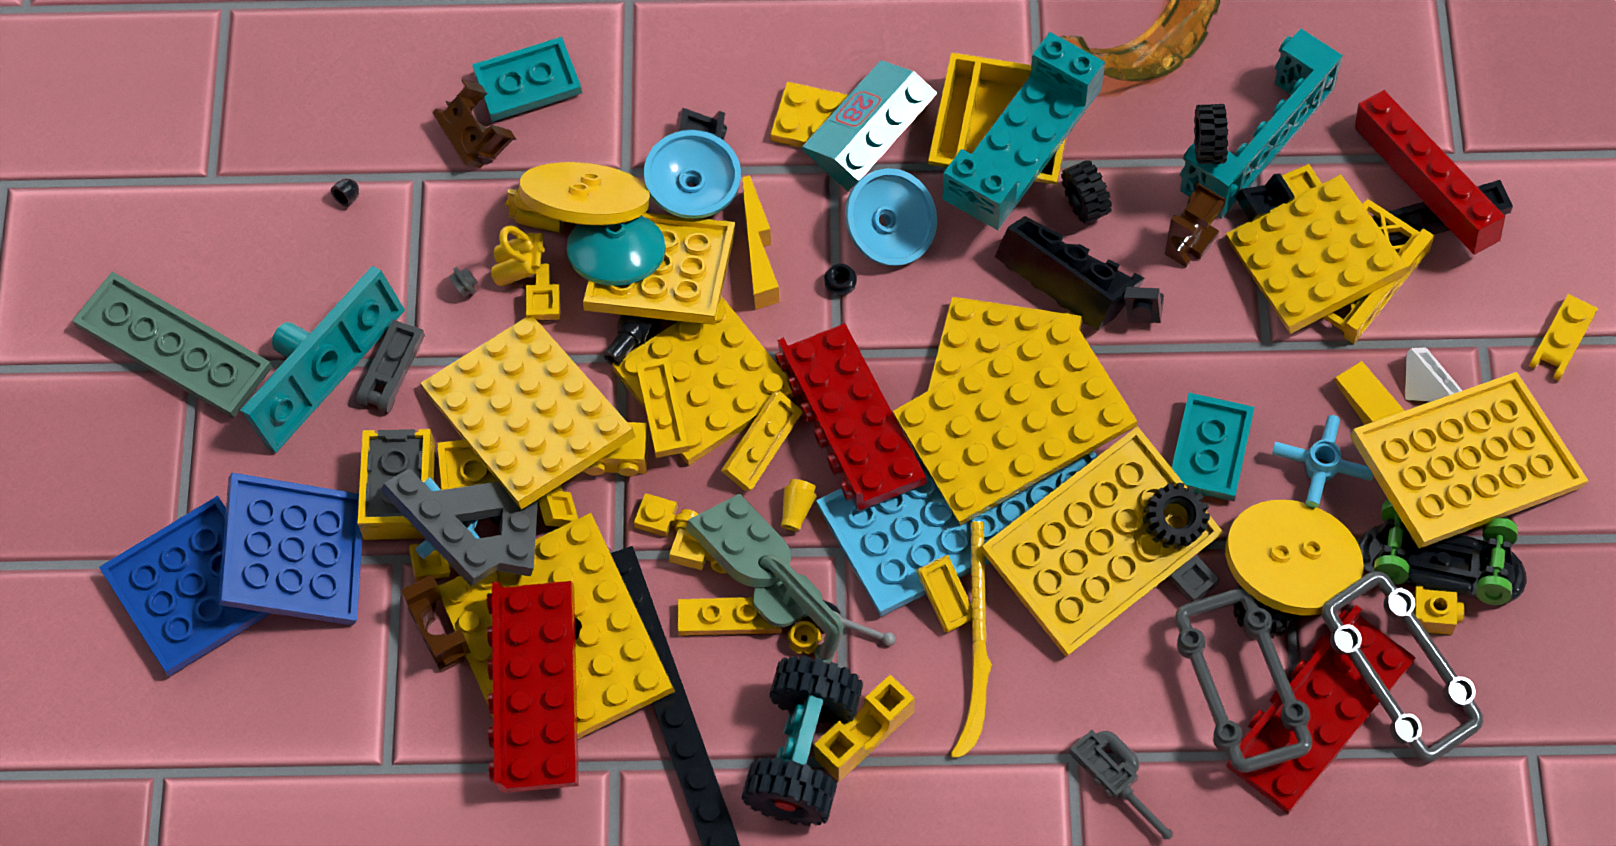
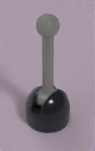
M823 600L840 618L843 626L880 639L886 646H892L895 643L896 638L893 633L887 632L884 634L841 618L838 607L831 602Z

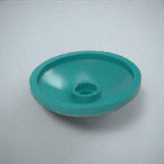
M642 215L634 220L620 224H578L571 231L567 240V257L572 268L585 279L602 285L619 286L641 281L658 269L665 256V239L661 230L655 223Z

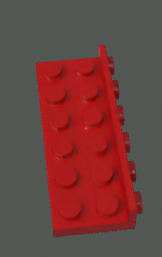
M846 323L791 345H787L784 337L777 339L779 352L775 353L777 364L782 372L787 370L790 376L787 380L794 397L800 396L803 402L800 406L805 420L808 423L813 421L816 427L813 430L816 441L821 449L826 447L829 453L827 456L829 467L834 475L839 473L843 482H840V486L847 501L853 500L857 510L861 511L927 484L925 473Z
M499 581L492 582V593L487 594V609L489 614H492V626L487 628L489 647H492V659L488 660L487 670L490 681L493 680V693L488 694V709L490 714H493V727L488 729V740L490 748H494V761H490L488 766L490 781L494 782L502 793L579 786L574 584L572 581L503 587Z
M1355 605L1350 613L1344 610L1338 617L1344 625H1352L1360 632L1361 645L1359 648L1390 692L1413 665L1416 657L1360 616L1362 608L1358 605ZM1325 635L1321 636L1311 650L1314 653L1313 657L1308 662L1301 660L1290 675L1294 678L1290 686L1296 700L1305 703L1310 712L1307 728L1311 735L1312 746L1309 752L1302 757L1248 773L1237 771L1233 768L1229 759L1226 765L1228 769L1288 815L1380 705V702L1348 655L1338 654L1332 649L1330 636L1329 638ZM1277 690L1269 700L1272 703L1270 708L1265 713L1259 710L1248 725L1251 730L1242 738L1239 746L1244 758L1298 743L1295 733L1287 730L1281 724L1280 715L1283 704Z

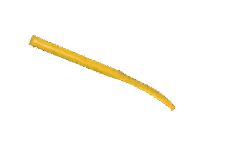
M982 521L970 523L973 608L971 700L964 729L951 752V758H959L969 752L975 746L982 732L985 718L987 682L992 668V663L988 658L986 649L985 555L979 549L985 544L984 522Z

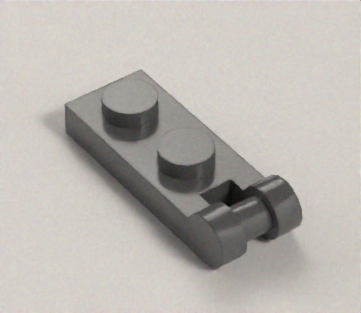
M396 320L392 321L359 388L356 398L357 403L365 406L369 404L376 405L378 410L386 413L392 410L399 388L425 337L423 329ZM377 384L385 386L382 393L374 391Z

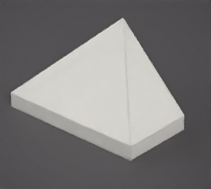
M1426 347L1411 348L1407 352L1405 400L1431 402L1462 391Z

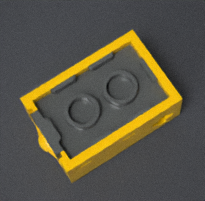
M415 429L378 430V433H375V430H363L358 526L364 540L425 538L381 490L384 482L409 468L422 482L429 477L434 481L436 446L430 429H418V432Z

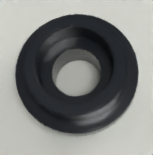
M835 264L825 273L824 284L830 293L843 296L855 289L857 276L855 271L848 265ZM837 279L846 280V282L842 284L835 283Z

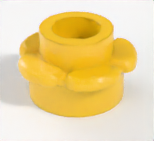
M802 621L796 623L789 630L787 639L790 641L789 646L794 652L798 654L802 652L811 654L818 647L822 636L820 630L815 625ZM806 636L808 639L807 641H802L801 638Z

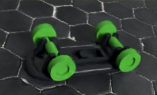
M1388 499L1382 504L1381 518L1385 523L1369 529L1358 541L1363 556V570L1367 574L1373 571H1381L1388 575L1394 585L1405 584L1435 591L1457 592V595L1479 599L1490 605H1502L1518 599L1524 592L1527 584V575L1523 563L1512 552L1511 545L1518 538V526L1509 519L1494 518L1487 524H1484L1482 533L1484 540L1457 534L1419 549Z

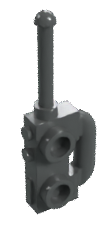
M1091 730L1070 748L1069 753L1094 778L1093 781L1096 785H1101L1105 789L1104 792L1108 797L1112 796L1116 800L1120 796L1124 801L1127 800L1162 835L1164 840L1172 838L1173 833L1171 829L1168 830L1133 794L1134 790L1131 786L1138 779L1136 772L1139 770V761L1135 753L1117 735L1110 731H1100L1096 734ZM1106 746L1123 761L1119 766L1103 751Z

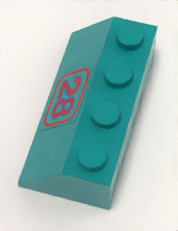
M880 60L802 146L801 150L849 192L934 98L937 92L914 71Z

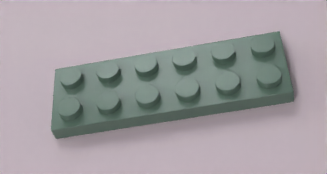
M113 271L72 320L78 329L231 418L235 417L272 369L270 361Z

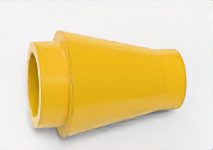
M790 479L788 486L784 487L783 514L780 525L782 528L795 532L800 531L802 523L817 497L814 493L815 485L799 479Z

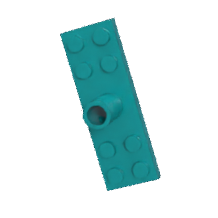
M371 266L311 333L292 322L281 324L274 332L272 347L276 352L287 357V359L240 409L267 449L277 453L384 335L392 321L397 320L405 311L380 269Z

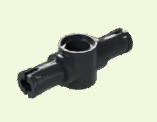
M621 315L617 325L618 335L603 353L605 360L611 365L614 363L620 366L633 347H638L641 343H646L657 335L661 326V319Z

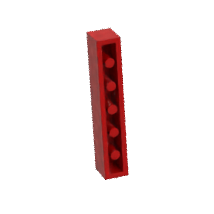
M1385 90L1358 103L1355 129L1473 255L1501 241L1506 216Z

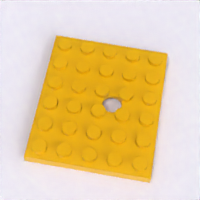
M592 513L535 539L534 569L531 577L495 571L473 586H470L461 576L438 586L442 596L441 600L455 631L461 629L467 640L471 653L467 654L466 657L487 705L488 694L493 693V680L490 681L487 670L488 660L492 659V647H489L487 640V628L492 626V614H489L487 609V594L492 593V582L497 581L503 587L562 581L573 582L575 619L579 620L582 624L579 637L575 640L578 739L675 692Z

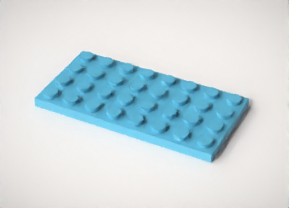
M1095 451L1088 453L961 526L916 452L914 454L926 475L927 484L861 511L857 510L853 500L847 501L845 499L842 489L816 500V506L881 617L926 595L915 570L944 555H949L959 578L971 573V522H984V541L986 543L1098 456ZM985 556V565H987L990 561Z

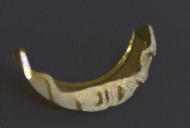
M1170 0L1163 13L1147 31L1128 43L1112 48H1089L1082 36L1062 35L1060 37L1105 61V76L1123 81H1143L1160 78L1181 67L1184 60L1191 58L1208 36L1207 28L1213 14L1218 12L1220 0Z

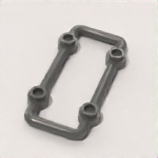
M1373 571L1324 604L1322 617L1332 632L1330 644L1336 653L1348 655L1391 718L1390 732L1392 737L1401 744L1408 743L1420 760L1433 762L1471 737L1482 727L1483 714L1473 700L1475 697V687L1468 678L1458 677L1420 623L1413 612L1415 607L1413 595L1405 589H1397L1387 574L1381 571ZM1376 585L1379 586L1386 596L1383 602L1386 613L1392 618L1403 621L1446 684L1444 687L1446 701L1452 706L1462 707L1469 718L1466 723L1430 748L1425 745L1420 737L1422 733L1420 720L1413 714H1404L1359 648L1361 645L1360 632L1352 625H1344L1336 614L1338 610Z
M1242 588L1233 589L1180 606L1175 614L1176 625L1180 632L1177 639V650L1180 655L1190 659L1216 725L1213 732L1214 745L1219 750L1227 753L1233 768L1239 772L1248 773L1306 755L1312 746L1311 735L1307 728L1310 716L1309 708L1302 701L1296 700L1269 634L1272 626V618L1269 612L1259 608L1255 598ZM1239 602L1243 604L1246 612L1243 629L1249 637L1257 639L1282 701L1281 724L1287 730L1293 731L1298 743L1249 758H1244L1239 746L1242 740V730L1237 723L1229 721L1203 656L1206 642L1205 636L1200 630L1192 628L1189 617Z

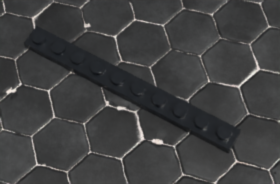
M630 546L612 552L611 555L675 690V692L653 702L652 706L701 845L741 846L634 548Z

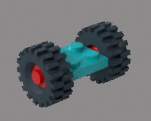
M789 656V659L784 657L778 662L769 698H772L771 702L778 704V708L781 710H789V715L783 729V734L788 735L785 746H780L774 760L766 757L762 758V760L755 759L751 762L741 798L744 800L743 803L745 805L751 806L750 809L761 811V814L766 817L773 816L775 820H786L796 825L797 823H802L804 826H811L812 823L818 826L821 823H827L837 784L835 781H832L833 778L829 775H823V771L819 769L813 770L811 766L806 765L817 722L824 724V721L835 725L838 721L842 724H846L848 721L852 722L856 715L863 681L859 679L856 673H850V669L846 667L839 668L837 663L823 662L824 659L820 658L812 660L809 656H801V659L796 656Z

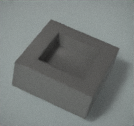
M1197 555L1170 576V581L1189 602L1200 600L1215 588L1220 580Z

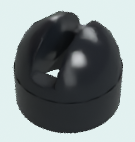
M345 178L331 187V194L339 204L349 207L358 198L359 187L354 180Z

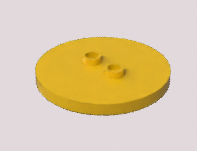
M581 162L544 164L526 171L521 176L519 183V196L529 208L544 216L569 223L583 225L620 224L640 217L649 207L650 192L646 188L645 183L629 173L603 165Z
M1270 500L1247 508L1233 522L1225 545L1229 569L1241 587L1261 603L1290 614H1322L1323 606L1329 599L1361 579L1363 575L1364 564L1361 549L1346 526L1320 508L1308 507L1305 503L1299 501Z

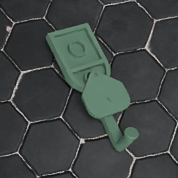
M741 494L688 519L686 529L720 566L736 581L754 587L753 607L769 624L776 627H787L809 615L826 633L823 643L818 645L814 651L815 657L824 659L823 662L830 663L833 660L844 630L840 618L822 600L820 591L806 576L797 574L789 565L791 553L785 540Z

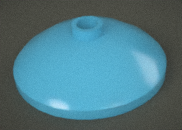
M684 130L664 137L651 149L644 166L645 186L650 192L653 201L663 210L683 218H704L720 212L735 198L741 181V167L733 149L721 138L699 130ZM693 182L697 184V186L689 187L686 184Z
M887 168L871 172L855 184L846 202L845 222L852 242L865 257L881 265L900 266L913 262L928 250L937 229V211L931 194L921 181L905 171ZM880 216H882L885 219V226H882L880 224Z

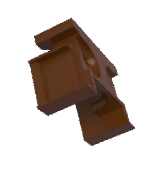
M462 79L461 81L465 87L451 102L446 101L448 107L445 110L435 109L432 113L463 163L481 168L484 163L478 156L496 160V157L516 138L509 129L490 125L486 128L475 119L471 113L472 109L487 93L482 85Z
M1197 183L1195 191L1188 199L1186 208L1179 217L1174 214L1171 218L1165 255L1185 267L1189 265L1191 260L1186 254L1187 252L1201 260L1216 238H1218L1219 230L1210 224L1225 206L1226 199Z
M433 575L401 589L409 607L408 610L440 672L442 673L466 661L464 656L471 652L461 629L447 636L445 633L433 635L427 632L429 626L436 621L434 616L437 605L436 601L442 599L438 584Z

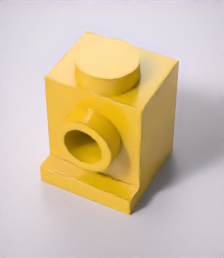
M1416 586L1413 592L1415 600L1413 612L1427 633L1452 635L1457 623H1462L1464 616V603L1457 602V592L1423 590V587ZM1436 608H1443L1445 610L1439 611Z

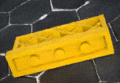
M1366 199L1363 206L1367 211L1380 218L1381 226L1379 228L1388 241V233L1401 232L1409 237L1405 245L1393 246L1406 264L1408 274L1359 298L1356 305L1354 302L1350 303V312L1344 320L1333 312L1323 317L1344 332L1343 337L1353 344L1357 342L1428 254L1434 235L1424 228L1421 232L1417 231L1369 199Z

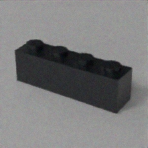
M1026 216L1008 226L994 257L1004 263L1008 269L1015 271L1029 281L1033 287L1053 298L1061 307L1067 308L1075 315L1082 316V321L1097 331L1114 320L1126 305V287H1140L1145 277L1135 272L1131 277L1119 271L1120 265L1110 259L1103 263L1088 254L1090 249L1081 244L1076 245L1063 242V235Z

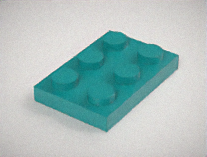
M562 37L472 64L477 83L482 85L487 93L483 99L492 122L582 94L581 84Z
M1188 393L1172 469L1187 488L1190 485L1195 488L1193 493L1199 494L1201 492L1202 495L1234 502L1255 407Z

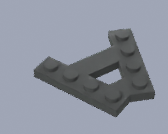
M410 468L383 483L381 492L470 586H473L495 571L531 577L534 569L538 500L521 510L499 482L431 491ZM500 516L499 535L476 539L461 522Z

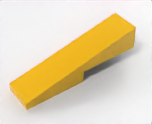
M749 175L742 177L754 304L755 310L779 303L780 295L777 280L764 249L765 246L771 245V229Z
M1360 361L1333 379L1364 425L1404 411L1363 361Z

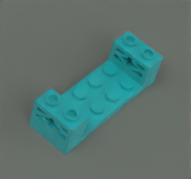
M1302 28L1293 37L1288 36L1282 42L1278 50L1281 55L1274 68L1277 70L1274 84L1291 94L1287 101L1282 99L1277 104L1272 113L1273 117L1268 122L1263 121L1254 132L1253 140L1249 144L1243 143L1235 155L1228 151L1227 160L1223 164H1197L1194 143L1183 156L1185 165L1180 173L1182 177L1180 191L1190 197L1195 191L1197 183L1225 198V206L1217 215L1221 219L1237 202L1235 196L1238 192L1252 185L1335 88L1343 55Z
M1049 32L1032 54L1030 77L974 152L970 154L961 149L944 171L942 199L998 231L1102 90L1105 61Z

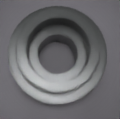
M458 266L453 268L454 273L448 277L457 290L464 297L469 293L474 295L477 292L474 285L478 281L467 267L462 271Z

